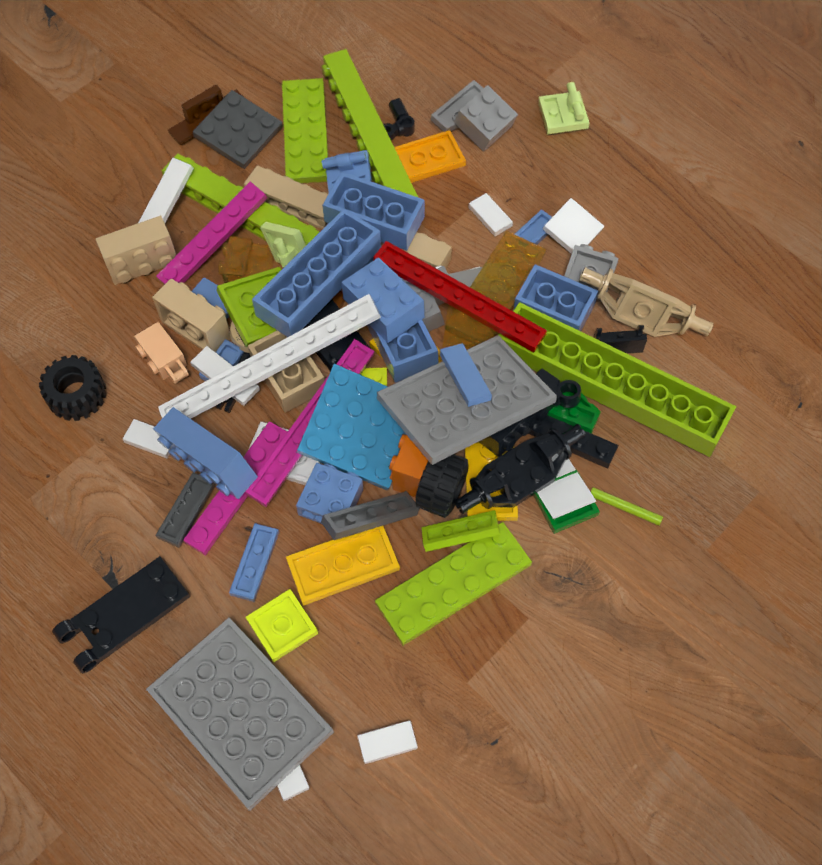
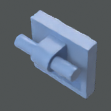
M367 150L338 154L322 160L323 169L326 168L329 193L341 172L372 182L369 153Z

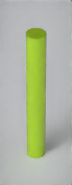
M594 487L591 490V494L595 499L660 526L663 516Z

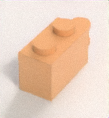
M159 322L134 336L138 344L135 346L136 351L142 359L146 357L149 360L147 365L154 375L158 373L163 380L169 377L174 384L189 376L185 368L187 363L183 353Z

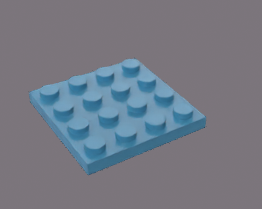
M334 364L297 449V453L320 463L330 464L344 473H355L363 481L388 490L392 482L390 479L392 472L389 469L390 462L394 455L398 456L400 449L398 445L403 434L407 435L377 400V392L388 386Z

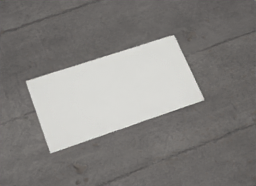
M557 453L552 457V461L559 456ZM569 459L565 461L557 478L576 470ZM578 472L554 481L537 492L553 519L596 502Z

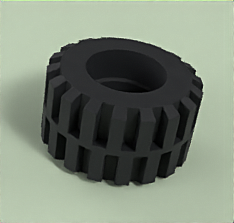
M71 355V358L63 356L60 361H52L53 365L51 367L47 366L44 369L46 373L41 374L40 379L42 382H39L40 393L50 410L57 417L61 418L63 416L64 420L68 421L71 418L78 421L83 416L86 419L90 417L89 414L91 412L95 414L98 411L97 407L102 406L104 403L102 398H106V385L91 360L88 361L83 356L78 359L77 355ZM78 382L83 383L77 391L69 394L63 393L69 385Z
M453 454L433 465L428 461L417 488L416 507L446 518L454 509V500L459 498L464 486L469 467L468 459Z

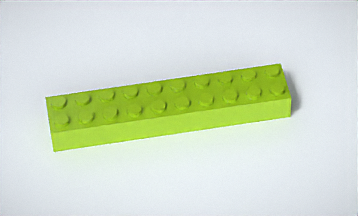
M521 302L518 303L513 312L546 329V336L533 353L499 333L498 335L532 370L539 372L541 369H544L559 379L560 382L565 380L576 381L581 386V393L708 457L712 455L737 406Z

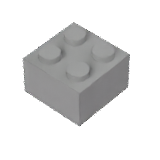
M487 85L459 110L454 123L484 152L512 127L518 114Z

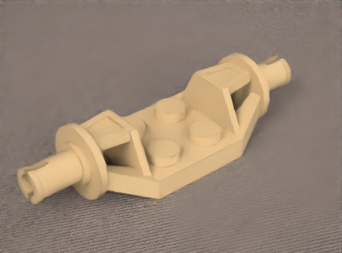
M585 267L579 278V281L598 288L597 298L602 301L613 319L636 329L638 325H644L643 332L654 337L675 333L683 335L688 328L708 336L712 330V322L695 316V305L691 304L689 306L679 299L639 281L615 274L611 268L603 276ZM608 288L618 293L616 301L606 292ZM670 316L682 319L681 323L666 322Z

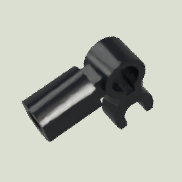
M400 98L391 100L389 108L396 121L394 124H383L386 132H389L387 134L390 140H393L395 136L408 137L413 135L415 131L413 117L409 116Z

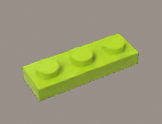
M495 510L422 527L423 546L426 552L500 535Z

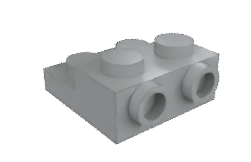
M586 244L575 245L564 277L597 290L598 288L579 281L584 268L587 267V269L604 276L610 268L613 269V273L615 272L619 258L609 251H602V253L594 251L593 247Z

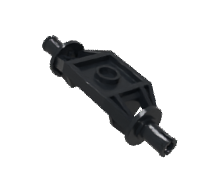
M576 424L563 434L552 428L547 434L525 440L485 465L477 477L471 478L470 486L472 490L454 500L457 509L461 508L459 510L461 514L466 513V511L479 503L486 509L492 507H516L555 481L565 461L572 456L570 446L586 437L583 428L578 430L581 426ZM557 453L559 456L552 461V457ZM498 490L502 494L494 497L490 496L491 493Z

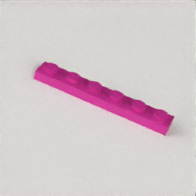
M249 182L156 277L164 285L171 278L178 283H184L267 199L266 194L252 182Z
M270 421L243 457L256 475L287 434V431ZM218 491L184 538L185 544L206 556L248 497L245 492L237 499L231 494L225 496Z

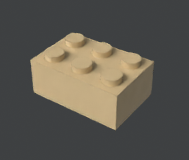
M161 215L95 238L114 285L128 282L133 278L164 268L176 256L169 232Z
M171 278L152 297L161 322L203 350L208 346L216 352L225 339L228 341L231 339L224 310L217 305L214 307L209 304L201 294L196 295L191 292L184 283H178Z
M277 330L248 345L250 357L286 339L287 336ZM308 356L266 378L264 381L284 413L312 399L325 379L311 356Z

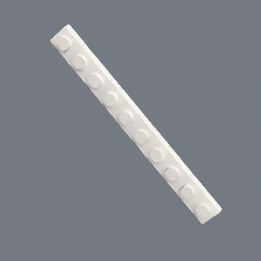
M368 294L162 404L158 407L161 417L163 418L174 407L191 419L381 318L372 297Z

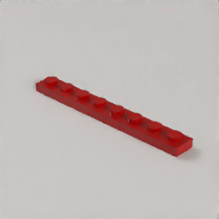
M385 241L373 257V261L379 257L402 279L533 353L546 336V329L388 241Z

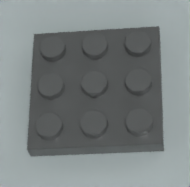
M231 90L193 131V136L245 169L283 127V123L237 92Z

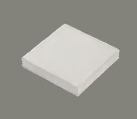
M570 198L545 224L543 230L572 254L575 245H588L600 233L604 225Z

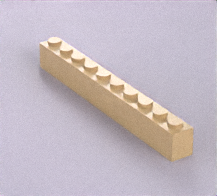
M258 165L244 183L245 187L249 182H252L266 194L267 199L265 202L270 205H276L281 211L288 215H294L300 221L321 230L329 224L324 222L322 206L328 196L326 192L317 191L306 184L298 183L287 176L279 175L268 168H262ZM416 232L406 252L434 268L444 266L446 269L451 261L452 247L443 241L432 239L424 233Z

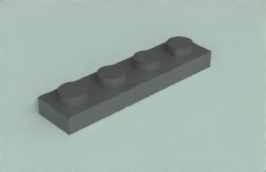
M405 491L325 514L322 517L321 523L333 540H337L416 516L420 508L416 507L415 501Z

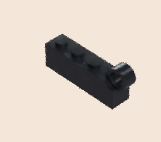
M541 369L536 375L557 395L556 402L478 442L500 457L505 451H510L518 439L526 436L538 421H543L553 407L560 405L565 408H573L577 406L581 400V386L573 380L560 382L559 379ZM564 392H572V393H574L575 395H573V396H565V395H563V393H564Z

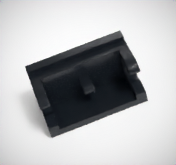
M638 325L637 330L602 333V328H596L593 335L595 339L627 354L643 353L647 342V335L643 334L644 325Z

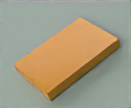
M450 130L394 147L411 183L466 166V159Z

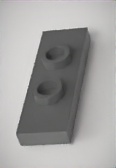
M192 473L156 533V537L179 548L216 484L213 482L210 485L200 475Z

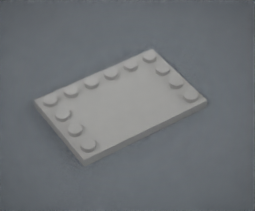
M499 335L467 350L492 394L491 401L468 407L443 361L377 392V400L432 465L556 402L557 395Z
M230 617L146 689L249 811L334 733L328 723Z

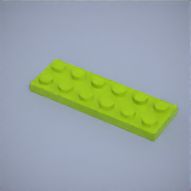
M323 78L282 81L286 176L298 183L327 182L326 168L323 169L322 160L328 158Z
M504 522L499 524L500 535L469 542L375 600L376 606L402 646L531 566V559Z

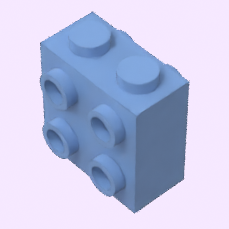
M316 463L296 504L298 515L321 523L322 517L325 514L356 506L363 492V480L355 473H344L330 464L322 465Z

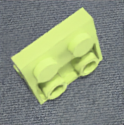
M569 82L566 85L568 93L539 97L538 104L547 134L589 128V120L583 100L574 82Z
M265 222L260 227L275 261L281 263L283 268L306 246L303 235L298 229Z

